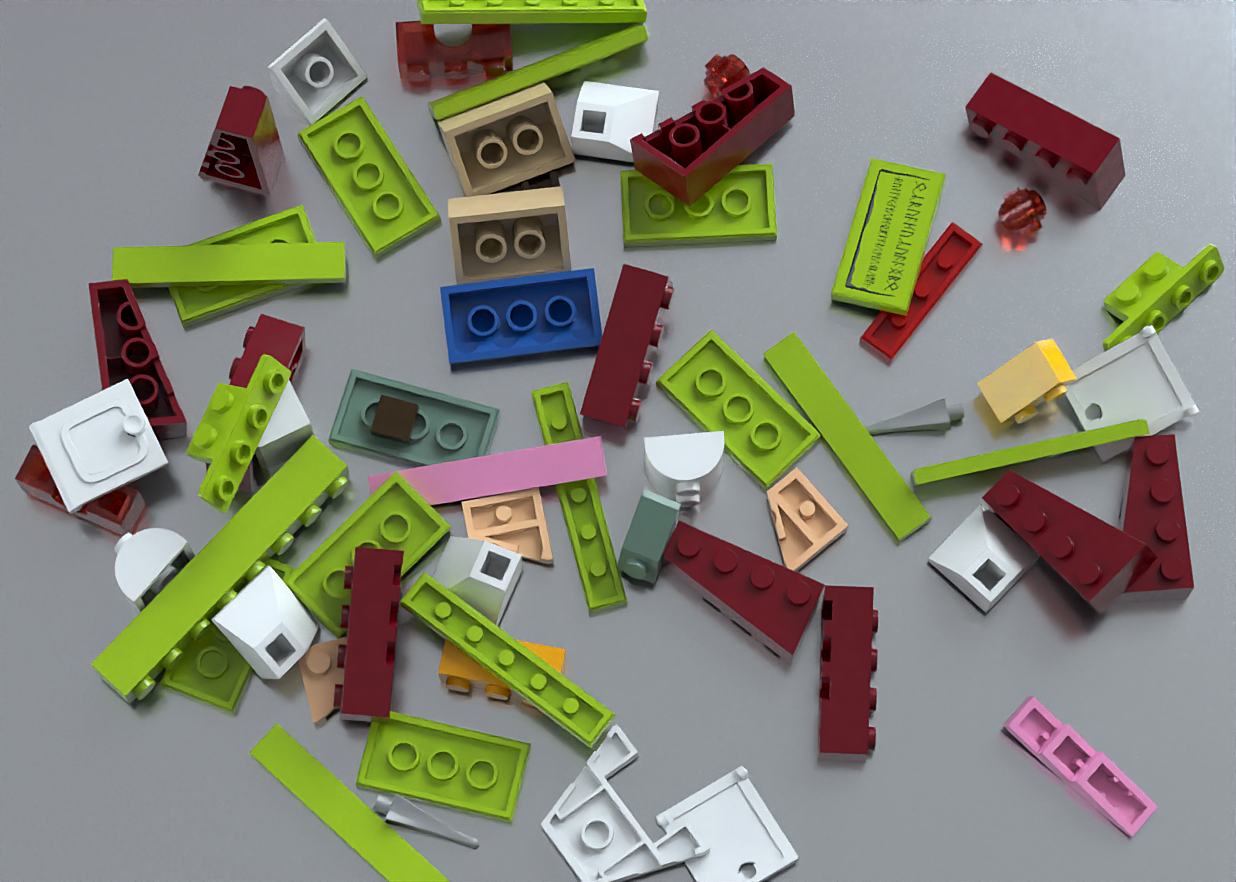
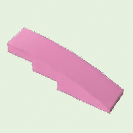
M1028 696L1003 725L1063 782L1127 835L1133 837L1158 808L1102 751H1095L1069 724H1062L1034 696Z

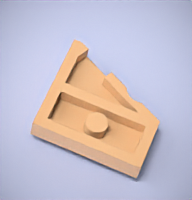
M797 467L767 491L766 496L786 568L797 572L848 530L849 525Z
M539 487L461 502L468 538L485 540L520 554L523 558L546 564L554 563Z
M347 636L312 645L298 660L315 726L323 723L326 720L325 717L336 709L333 708L335 684H343L345 670L337 668L339 644L347 645Z

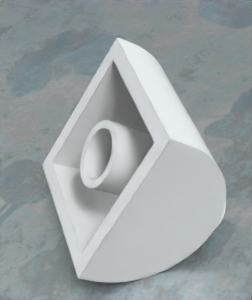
M724 431L644 438L645 472L650 484L662 496L680 503V507H691L700 504V498L707 495L717 485L723 468Z
M149 528L139 531L134 535L127 533L117 542L114 548V552L117 553L115 561L116 580L127 600L139 615L195 557V554L187 540L169 529Z

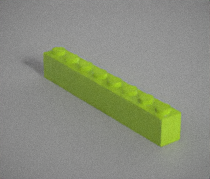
M312 435L91 663L94 671L129 704L136 697L139 700L143 699L155 686L156 682L153 679L164 668L169 671L181 660L184 655L181 650L192 639L196 642L208 632L212 626L209 621L238 594L237 592L247 581L250 583L266 567L264 563L274 553L279 556L290 547L294 541L292 535L302 524L308 527L316 520L322 511L320 506L329 496L334 499L343 492L349 483L347 480L349 477L348 465Z

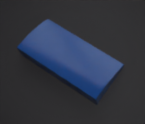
M594 268L440 287L449 364L600 346L602 328Z

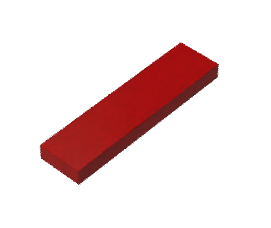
M951 222L923 258L907 316L881 311L860 337V342L891 364L979 253L983 243L954 222Z

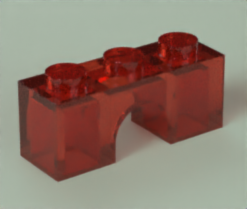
M420 20L395 22L400 79L422 82L430 77L445 76L449 79H462L468 74L480 73L496 77L505 74V72L513 71L510 24H472V32L466 42L458 46H447L436 38L434 24H421Z
M33 444L15 480L23 492L68 511L38 446ZM125 485L83 505L79 511L73 514L124 536L127 533L131 534L146 503L138 490Z

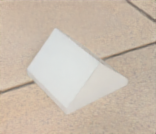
M325 18L268 66L273 88L310 125L318 121L368 77L330 22Z
M289 380L255 451L260 466L265 469H270L289 460L314 435L311 423Z

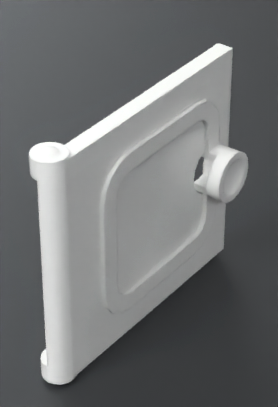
M1152 325L1145 326L1140 333L1072 369L1077 379L1065 386L1068 391L1065 396L1085 431L1144 419L1147 420L1150 434L1136 437L1152 436L1181 419L1193 417L1199 412ZM1135 437L1093 447L1100 460L1104 462L1130 448Z
M128 379L29 426L70 514L79 511L83 505L169 464Z
M742 765L655 816L657 824L664 829L666 834L688 819L710 848V852L706 855L684 862L696 882H763L799 860L797 853L749 780L748 771ZM746 863H754V865H749V864H748V865L743 866V867L740 869V867H741L743 864H746Z

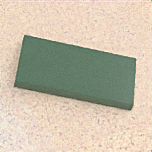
M351 368L328 442L335 446L415 468L486 456L489 453L501 411L494 407ZM381 395L419 404L420 409L409 445L371 435L370 430Z

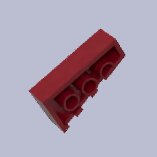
M992 72L989 73L965 106L969 126L976 134L984 138L988 137L1099 210L1103 208L1126 176L1119 137Z
M623 263L580 411L581 416L628 429L630 421L637 422L643 400L637 398L641 385H648L653 369V363L649 362L653 347H659L664 331V325L661 324L665 309H670L675 293V288L672 287L673 283L669 276Z
M128 279L88 283L101 390L103 391L128 379L157 439L187 436V421L182 409L179 407L169 378H167L159 353L148 332L146 322Z
M261 314L256 326H250L245 334L243 342L245 350L242 357H236L231 365L229 379L231 381L229 385L247 388L263 354L272 356L291 371L289 381L292 385L306 348L305 327ZM255 453L238 487L239 490L248 493L252 492L256 479L253 478V465L255 461H258ZM206 463V472L211 465L210 463Z
M1175 434L1135 437L1128 452L1122 497L1123 503L1118 529L1147 544L1158 558L1111 605L1187 599L1194 589Z
M678 521L663 554L662 568L700 597L711 602L723 615L731 621L737 622L750 632L753 638L776 652L787 664L792 665L823 597L825 584L681 521Z
M355 547L354 566H345L344 589L351 590L350 605H342L340 629H348L347 645L339 644L337 668L345 669L343 684H335L333 708L341 709L340 719L389 722L397 636V615L401 590L400 579L404 551Z

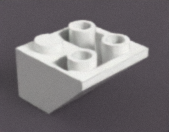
M584 81L577 100L571 135L573 154L634 162L630 139L641 133L644 136L653 133L659 91Z
M981 503L928 558V561L987 613L1039 559L1040 555Z
M450 536L432 578L498 626L523 569L522 555L485 540Z
M266 566L211 619L262 679H280L308 651L320 626L270 566Z

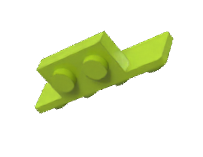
M1212 244L1207 245L1185 267L1160 252H1155L1103 300L1106 310L1124 321L1103 341L1102 346L1104 350L1107 351L1140 333L1145 326L1152 325L1157 334L1161 332L1167 323L1188 307L1204 289L1214 283L1224 272L1225 268L1218 248Z
M263 354L247 388L218 383L186 451V454L194 460L211 464L197 492V496L220 512L225 513L228 511L291 376V371L270 355Z

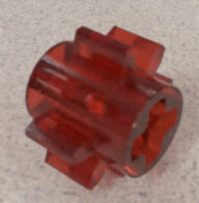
M716 54L704 66L707 69L705 72L707 77L703 82L709 92L718 98L722 95V89L750 75V71L745 63L736 55L730 54L728 57L724 55L721 58V56Z
M1016 187L1002 195L1005 202L1000 205L998 215L1006 230L1011 233L1017 232L1018 235L1025 233L1026 236H1029L1042 228L1040 220L1044 219L1047 209L1044 200L1035 190L1028 191L1027 188L1020 190Z

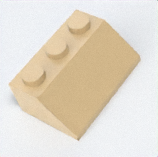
M544 81L440 121L437 120L447 152L466 197L487 195L576 162L553 93Z
M562 186L447 199L457 285L572 271Z

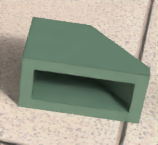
M645 489L643 490L621 548L617 566L618 570L626 572L632 578L654 583L662 566L664 551L676 527L680 503Z

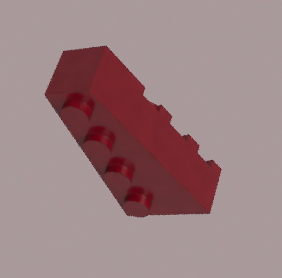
M763 67L722 89V95L712 101L702 100L691 106L692 112L674 121L670 117L659 123L657 131L647 136L641 133L630 139L635 170L690 207L795 116L792 85Z
M230 86L198 175L271 194L284 151L269 98L263 91L252 86H243L242 89Z
M1011 470L982 497L1002 520L1100 614L1158 558L1147 544Z
M825 585L821 603L817 760L866 762L868 751H875L876 727H869V711H876L877 688L870 687L871 672H877L878 659L877 648H872V633L878 632V609H873L874 587Z

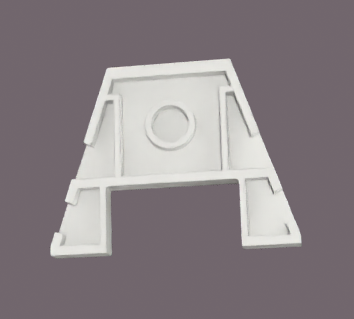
M618 724L610 729L598 750L593 752L586 762L584 769L575 781L568 786L541 823L542 829L581 882H622L704 856L710 852V848L688 819L660 840L652 843L607 782V778L639 756L638 751Z

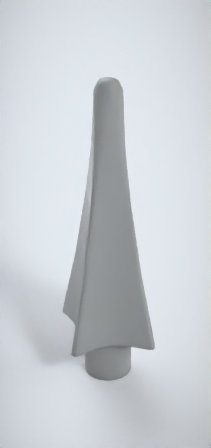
M944 397L915 410L864 427L870 435L898 431L951 430L950 421L965 418L962 403L946 405Z
M397 793L394 800L379 794L373 806V810L387 815L385 823L437 835L471 848H477L479 845L477 839L441 822Z

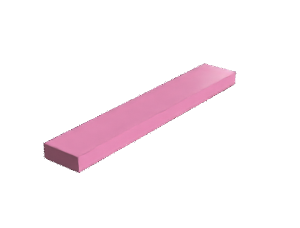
M601 436L397 471L429 505L607 475ZM396 471L367 476L370 494L372 495Z

